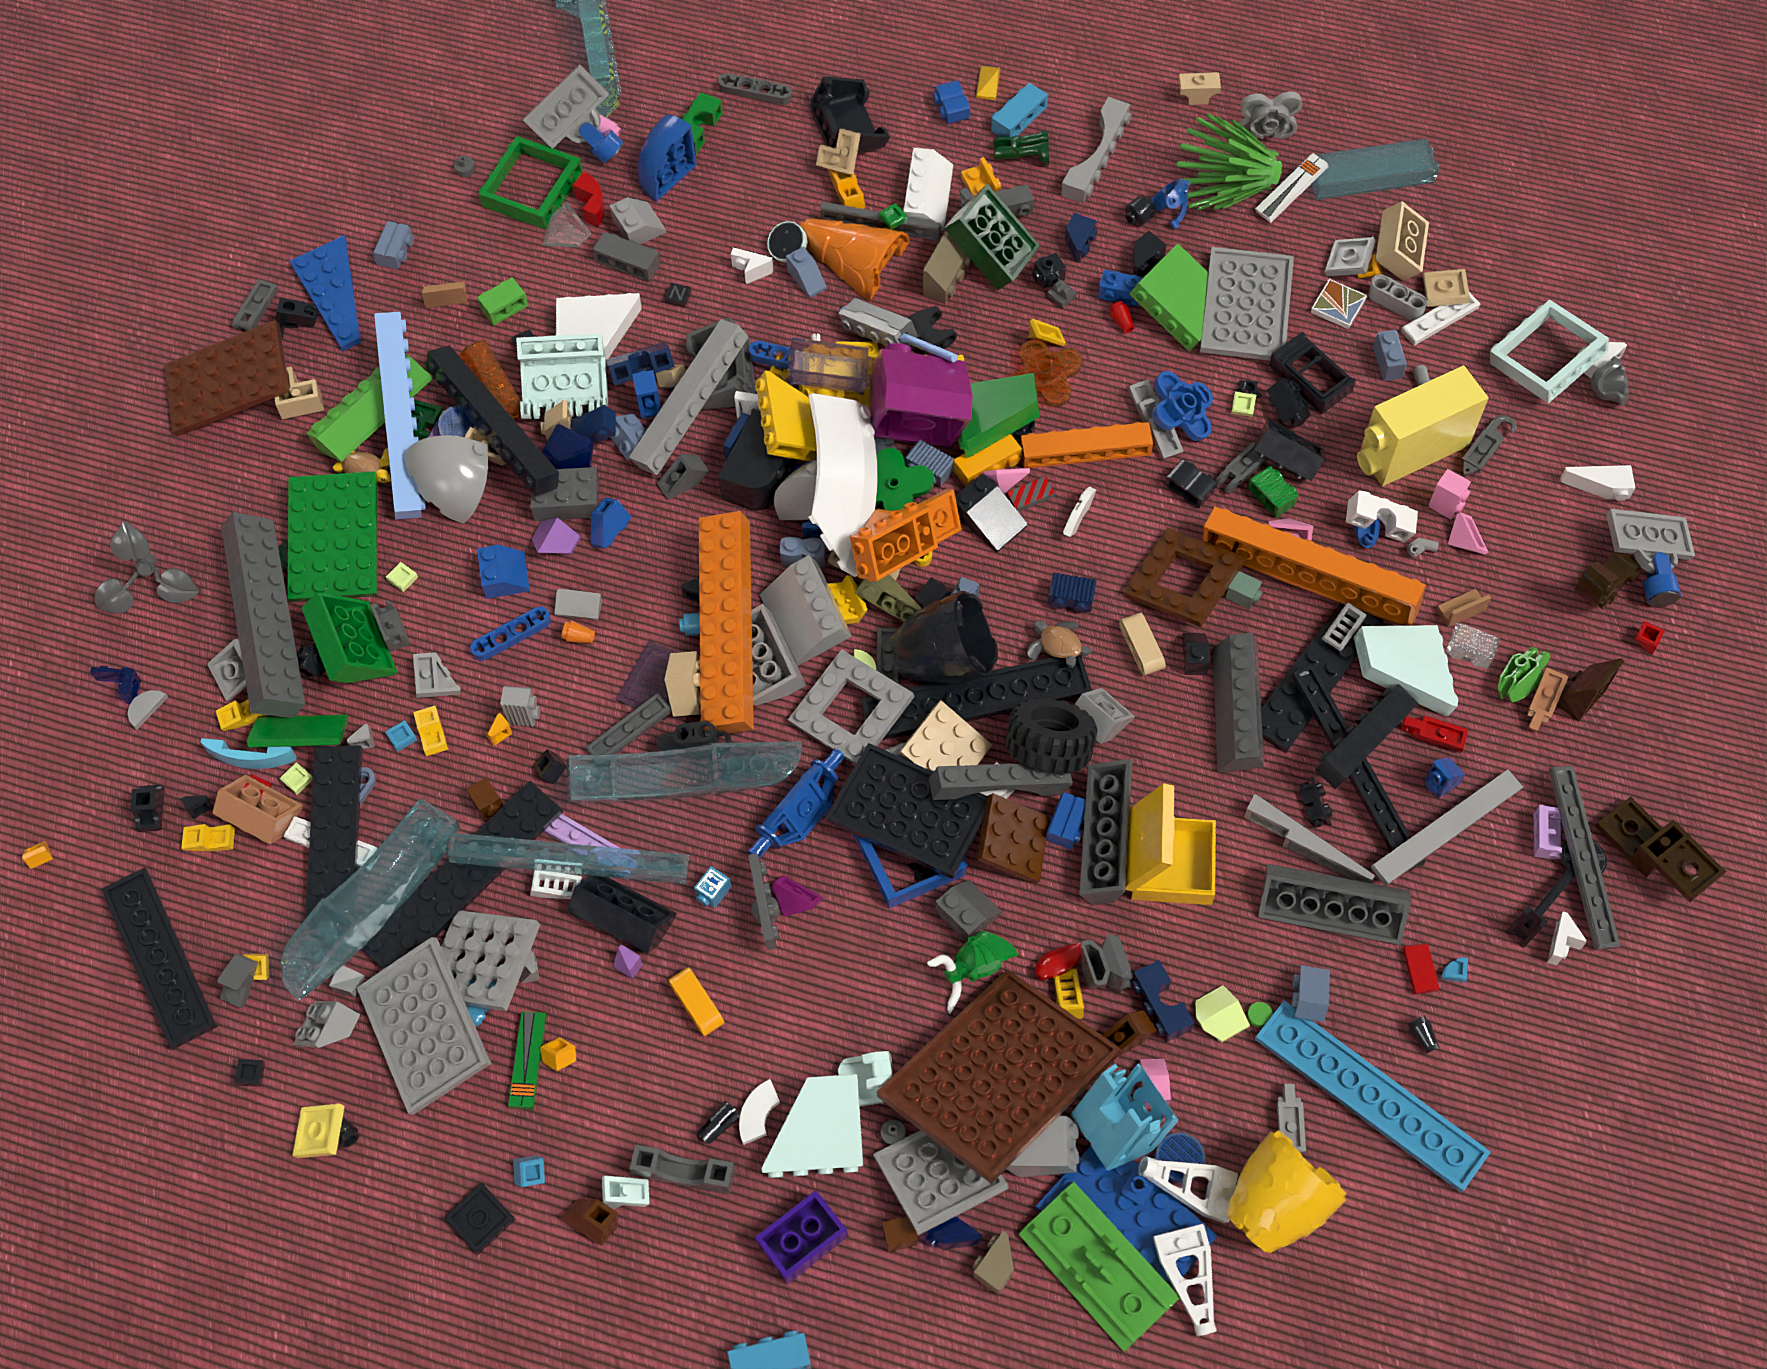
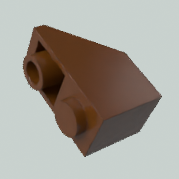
M577 1199L562 1216L564 1222L600 1246L617 1229L618 1212L598 1199Z

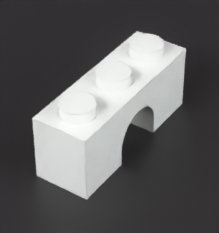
M1359 490L1348 500L1346 523L1366 529L1378 518L1385 525L1386 537L1405 543L1416 534L1418 511Z

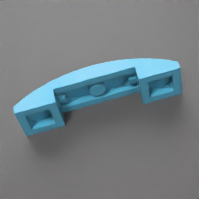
M201 738L200 742L205 750L216 759L241 768H274L296 761L297 757L291 747L285 746L268 747L267 753L230 750L224 740Z

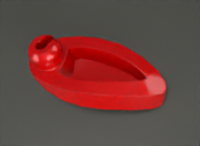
M1081 944L1067 945L1044 954L1035 966L1036 977L1044 981L1047 978L1058 977L1070 971L1081 958Z

